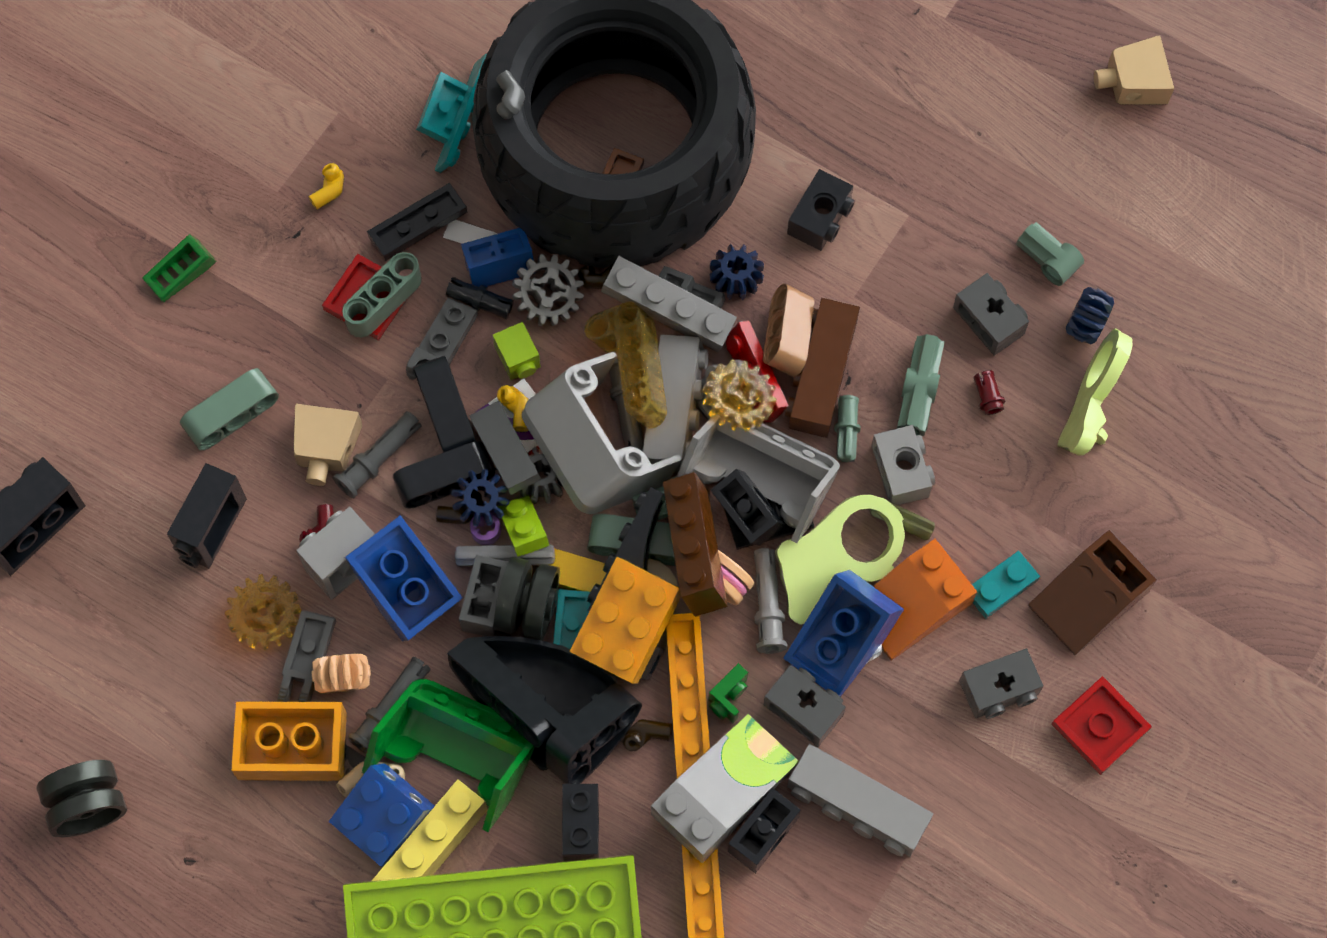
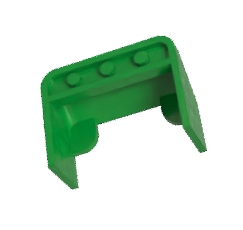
M419 679L409 685L372 730L362 773H365L371 765H377L383 756L396 763H408L415 760L420 753L425 754L481 781L478 785L477 795L485 800L486 805L489 806L482 830L489 832L510 803L535 747L492 708L434 681Z

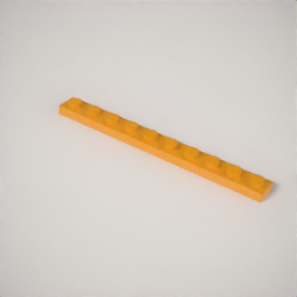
M693 613L672 614L666 626L677 778L710 749L700 616L695 617ZM681 844L688 938H724L718 848L701 863Z

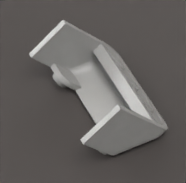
M614 351L571 366L531 397L522 411V419L573 504L578 510L586 514H595L629 501L632 497L641 494L643 491H649L650 487L654 489L662 487L663 482L670 479L682 461L678 454L651 464L647 456L635 447L615 450L583 398L590 396L596 387L602 384L615 362L617 355Z
M720 408L693 436L677 477L695 472L702 483L711 484L712 482L720 481L722 477L726 478L735 469L746 472L765 498L782 506L780 515L788 526L796 528L791 541L798 543L815 518L837 475L840 464L833 457L737 410Z

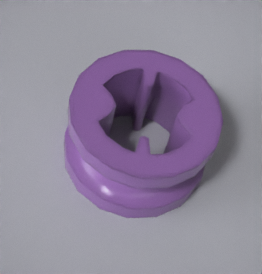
M490 513L493 520L491 528L495 529L494 531H487L486 535H481L480 529L472 526L474 517L470 522L472 537L478 544H494L501 535L499 519L492 513ZM480 517L478 526L482 527L485 525L483 517Z

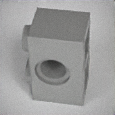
M913 425L874 434L871 447L888 501L901 505L929 498L932 485H935V476L931 465H925L923 454L926 453L924 441L921 435L916 436ZM905 460L910 462L913 468L903 470L896 463Z

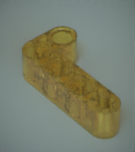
M630 301L594 314L587 320L584 332L586 337L604 352H617L626 412L647 428L658 427L666 418L667 406L654 320L634 302Z

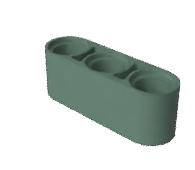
M402 252L393 256L344 304L342 310L347 330L351 335L360 338L370 335L418 289L422 277L418 260L413 254ZM402 270H412V273L407 276L399 275V272ZM386 291L390 293L385 298L375 297L379 292ZM357 314L367 315L361 321L352 320Z
M255 368L244 373L189 410L181 418L180 425L199 450H206L273 406L278 400L279 394L262 371Z
M610 514L593 515L587 550L591 553L608 557L611 553L617 554L622 544L618 540L620 533L627 522L632 524L634 518ZM657 521L651 540L649 558L660 561L664 565L676 566L669 523Z

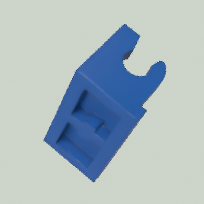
M521 228L461 244L471 284L478 287L480 285L488 287L519 278L517 271L520 268L528 270L526 266L527 260L531 258L534 261L527 235Z

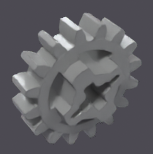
M544 254L539 255L537 264L531 258L527 260L526 266L528 270L520 268L517 271L522 280H514L512 283L513 287L519 289L518 292L512 295V299L521 300L522 302L517 308L518 312L526 309L529 312L526 320L530 321L536 316L538 317L539 326H542L546 319L550 320L552 326H556L559 316L566 322L570 318L567 310L575 313L579 307L574 301H581L584 297L582 293L577 292V289L584 285L583 281H575L574 279L579 272L578 269L569 271L567 267L570 261L566 259L562 264L557 263L558 257L555 254L551 257L550 261H546ZM545 270L543 277L540 279H529L535 272ZM558 274L564 277L568 286L562 283ZM546 283L550 284V290L555 291L550 297L545 296V290L540 289ZM528 295L533 296L538 304L537 307L532 304ZM556 301H566L562 308L551 311L553 303Z

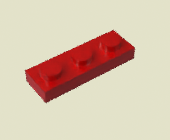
M750 321L738 322L725 340L727 350L733 360L743 361L748 369L749 382L746 389L762 423L774 422L789 405L771 366L763 361L764 351Z

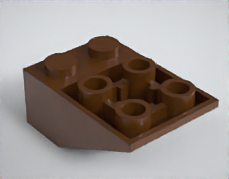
M1108 530L1084 550L1028 606L1075 656L1147 595L1157 579Z

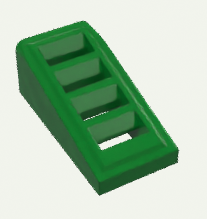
M189 234L145 274L142 279L160 300L165 302L206 272L217 261L198 239ZM193 251L199 257L195 261L189 255ZM182 259L189 266L186 270L178 263ZM171 267L179 274L176 279L167 271ZM160 275L170 284L166 288L157 280Z

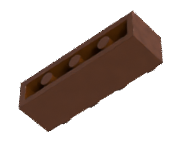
M821 298L819 309L814 308L811 325L813 332L809 341L807 361L802 371L794 377L792 386L798 387L796 397H789L787 402L789 406L785 411V416L790 417L789 429L828 438L858 321L859 306Z
M695 472L664 481V494L681 598L695 617L726 608L728 604L709 493Z

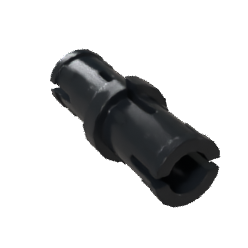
M456 277L451 278L445 294L446 297L471 305L477 311L482 309L506 320L514 304L513 299L488 291L486 286L480 285L478 287Z

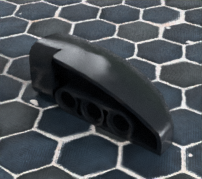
M484 636L467 638L447 653L449 666L477 702L492 708L535 748L530 760L540 770L549 769L564 784H580L591 775L619 744L641 711L642 704L617 683L616 675L569 652V648L523 637Z

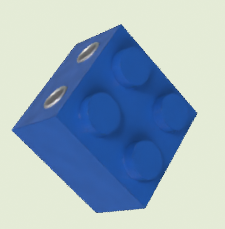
M383 763L371 765L328 822L380 867H384L435 805L387 764Z

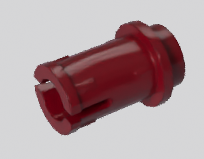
M983 371V377L979 373L973 377L981 399L979 407L981 410H984L985 415L997 414L1004 410L1003 404L1006 401L999 393L994 371Z

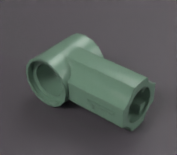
M1037 222L1028 226L1017 240L1016 245L1040 264L1045 277L1057 286H1062L1084 264V258L1076 247L1069 243H1060Z

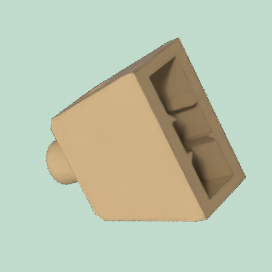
M1155 36L1113 50L1108 62V68L1094 71L1096 89L1113 87L1116 102L1119 104H1168L1174 90V85L1161 37Z
M303 404L295 405L294 456L299 466L308 467L305 480L307 483L324 486L328 470L343 472L346 469L362 429L359 412Z

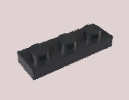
M448 183L368 230L367 234L380 255L387 261L468 213L467 206L452 185Z

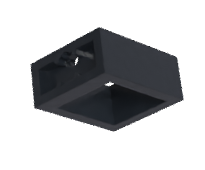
M205 463L167 532V536L173 544L172 548L178 552L179 559L183 563L194 568L202 565L210 569L247 500L235 475Z

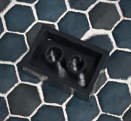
M44 457L38 462L28 465L22 472V476L12 486H7L0 491V567L10 576L86 506L72 484Z

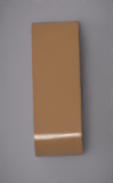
M785 283L776 289L771 299L763 361L765 364L791 377H795L804 368L808 357L814 299Z

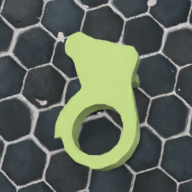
M1116 328L1106 336L1095 352L1082 380L1070 417L1058 440L1059 447L1067 449L1076 455H1085L1092 449L1095 443L1105 444L1108 437L1102 428L1106 418L1101 409V404L1119 379L1132 350V338Z
M874 495L853 496L836 506L813 530L802 536L798 543L791 541V539L780 543L775 550V554L779 562L780 578L787 595V613L789 617L798 624H804L834 574L851 570L863 580L874 582L881 580L894 569L893 563L902 552L905 539L902 522L904 518L900 511L888 500ZM860 509L876 511L884 518L889 531L886 549L879 557L868 562H860L853 559L847 554L842 545L841 532L843 524L851 514Z

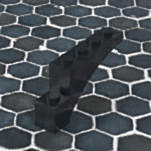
M650 487L648 493L643 491L634 507V510L638 511L632 524L629 522L625 524L618 539L622 544L617 554H610L603 567L606 575L601 585L596 583L588 596L587 602L591 603L588 611H590L616 557L648 571L651 540L658 516L665 502L664 493ZM657 644L641 676L644 680L651 679L665 651L659 644Z

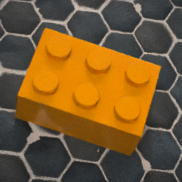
M616 557L569 652L632 684H638L681 598L680 588L622 558Z
M236 702L231 771L238 780L340 781L344 777L347 712L342 702Z

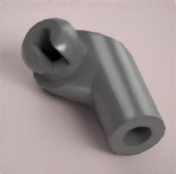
M507 70L496 78L497 83L504 92L502 102L497 105V112L504 119H510L513 114H518L525 100L523 89L512 73Z

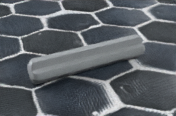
M549 544L550 546L517 557L512 545L458 546L455 551V561L458 566H473L476 555L507 562H509L511 557L530 560L531 565H552L555 561V549L553 545Z

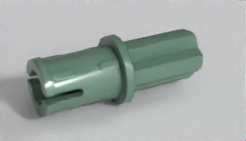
M843 395L838 398V423L834 425V431L837 432L836 457L841 462H852L856 459L857 433L860 432L861 426L857 424L859 398L853 395Z

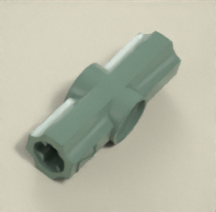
M928 334L917 336L911 357V366L907 368L901 397H903L897 429L913 425L916 436L925 435L931 403L934 404L940 374H938L945 341L940 340L937 336Z

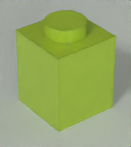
M523 322L493 334L494 347L510 380L518 377L520 379L527 378L533 375L538 368H541L539 353Z

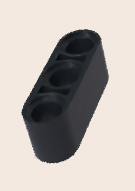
M445 355L413 366L443 453L476 442Z
M477 441L401 468L393 474V480L403 506L411 509L449 496L452 490L463 491L458 486L457 480L463 478L470 483L468 478V471L473 470L477 479H480L482 470L487 469L488 476L486 480L493 478L496 472L483 442Z

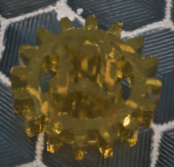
M730 360L727 367L720 363L715 371L710 372L706 379L707 382L702 389V392L706 394L703 404L712 405L709 415L715 416L718 414L721 417L719 420L721 426L728 421L731 423V430L733 431L736 430L738 425H742L745 431H749L753 424L759 428L765 419L768 420L773 412L772 408L777 398L772 395L776 388L766 384L770 378L768 374L763 376L758 374L760 370L758 365L751 370L748 368V362L745 360L741 366H737L734 360ZM726 381L727 384L722 389H719L720 384ZM756 402H759V407L753 410L752 407Z
M259 574L258 582L256 583L246 578L245 583L247 587L242 589L239 586H235L234 590L238 596L236 598H227L229 606L233 608L225 611L227 619L233 620L228 624L230 631L237 632L236 638L240 643L248 638V645L252 649L257 645V642H261L264 650H268L269 642L273 640L275 644L281 646L280 637L282 635L289 638L293 636L289 628L290 626H297L298 618L294 615L302 611L300 605L295 604L299 600L296 592L289 593L291 587L287 581L279 586V580L275 575L271 577L269 582H266L263 574ZM261 592H271L274 594L270 596ZM249 599L246 608L242 609L245 602ZM265 607L268 614L261 616L259 610ZM285 614L283 620L277 626L280 616ZM258 628L265 630L266 632H256L252 630Z

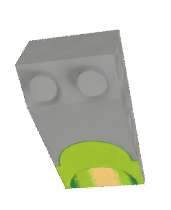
M747 714L668 787L651 805V815L691 854L703 863L751 814L772 788L775 789L797 766L799 761Z

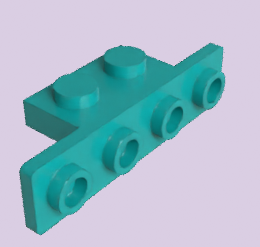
M484 54L475 62L467 85L443 72H440L435 78L416 130L444 144L435 167V171L439 173L449 166L453 167L460 156L461 150L457 149L460 139L463 140L466 137L471 123L467 120L470 112L473 113L475 89L487 54Z

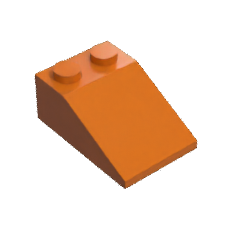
M936 538L907 557L873 586L904 608L896 624L882 643V650L892 661L974 602L977 590Z

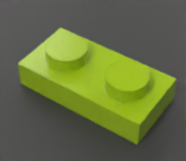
M529 495L511 500L508 506H497L504 513L501 520L517 557L550 546Z

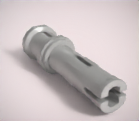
M761 548L754 551L759 611L754 616V622L758 625L759 643L756 644V649L758 652L765 654L779 653L787 649V642L783 640L782 631L785 614L779 609L776 554L775 550H769V548Z

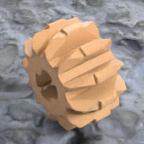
M363 654L332 655L317 658L312 662V682H314L315 690L319 693L360 690L370 685V665H368L367 657Z

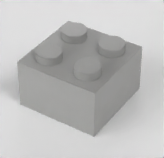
M349 506L343 512L338 511L327 520L326 526L318 533L313 532L307 535L300 542V547L296 551L306 573L332 600L358 579L344 557L375 535V533Z

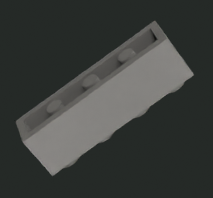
M618 256L601 290L606 295L685 336L700 337L703 345L716 352H719L737 319L736 316L621 256Z
M660 336L643 453L651 464L679 454L682 461L674 472H679L691 443L692 433L697 431L699 427L700 416L699 411H696V400H702L704 381L700 380L702 369H707L708 350L704 349L700 337Z
M810 743L788 780L787 787L792 790L791 795L807 804L810 801L823 807L821 811L826 816L836 821H840L841 818L854 825L853 830L868 839H871L872 836L885 842L884 847L888 851L900 857L903 854L911 857L934 814Z

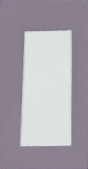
M454 220L448 224L443 238L463 244L498 233Z

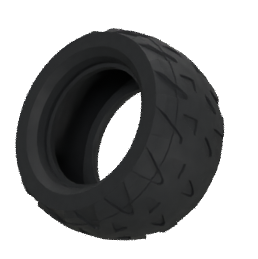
M691 0L529 1L511 17L504 34L494 39L483 62L475 89L472 115L477 158L483 178L492 196L508 219L515 226L521 228L536 245L551 254L565 255L576 259L581 265L598 268L609 267L616 262L618 256L638 266L659 262L677 249L682 248L685 250L703 238L731 206L744 182L751 164L756 123L755 98L744 60L724 25L710 10L700 8ZM507 70L512 73L525 93V100L520 112L513 114L510 119L502 118L497 112V105L502 102L504 92L497 83L496 78ZM604 74H628L660 85L682 104L692 122V126L685 139L669 156L653 166L625 174H600L569 164L545 144L537 128L547 107L561 92L579 81Z

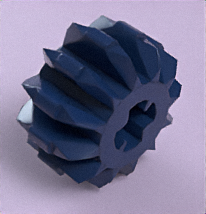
M730 243L727 253L718 250L716 253L717 260L710 262V270L712 272L709 275V280L711 283L716 284V291H727V298L729 300L732 299L734 294H738L744 300L746 298V291L755 295L758 288L757 284H762L764 280V275L761 273L764 270V263L757 260L758 253L756 250L746 253L747 247L745 244L740 247V250H735Z
M1087 287L1084 289L1066 325L1067 334L1082 343L1085 342L1090 345L1095 343L1112 311L1114 298L1098 288Z
M487 469L482 470L480 479H477L473 470L468 471L470 483L463 478L457 480L458 486L464 491L452 490L451 493L452 497L462 499V501L453 504V510L458 511L465 508L460 520L465 522L470 515L474 516L473 527H478L480 517L484 518L487 526H491L493 520L490 513L501 519L504 513L497 506L505 507L509 505L508 499L498 497L508 491L507 487H495L501 477L496 474L491 481L486 480L488 476ZM478 490L484 491V497L489 498V503L484 501L483 506L476 505V499L471 498V494L476 495Z

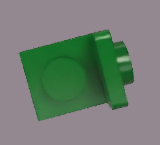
M739 663L709 691L708 701L711 702L709 708L721 720L727 718L731 723L738 719L739 711L728 699L731 698L735 701L748 687L745 682L749 672Z

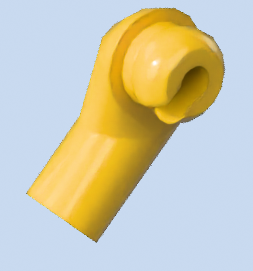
M334 163L327 164L322 170V174L325 176L323 188L308 196L316 210L336 199L342 193L344 174L338 165Z
M501 386L497 391V399L514 414V430L517 432L529 431L522 419V411L529 400L528 397L513 386Z

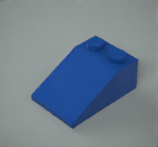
M401 515L344 557L382 616L402 642L410 640L463 599Z
M851 570L834 574L783 659L797 669L803 668L816 679L815 682L825 690L831 689L841 697L878 647L887 638L904 608Z

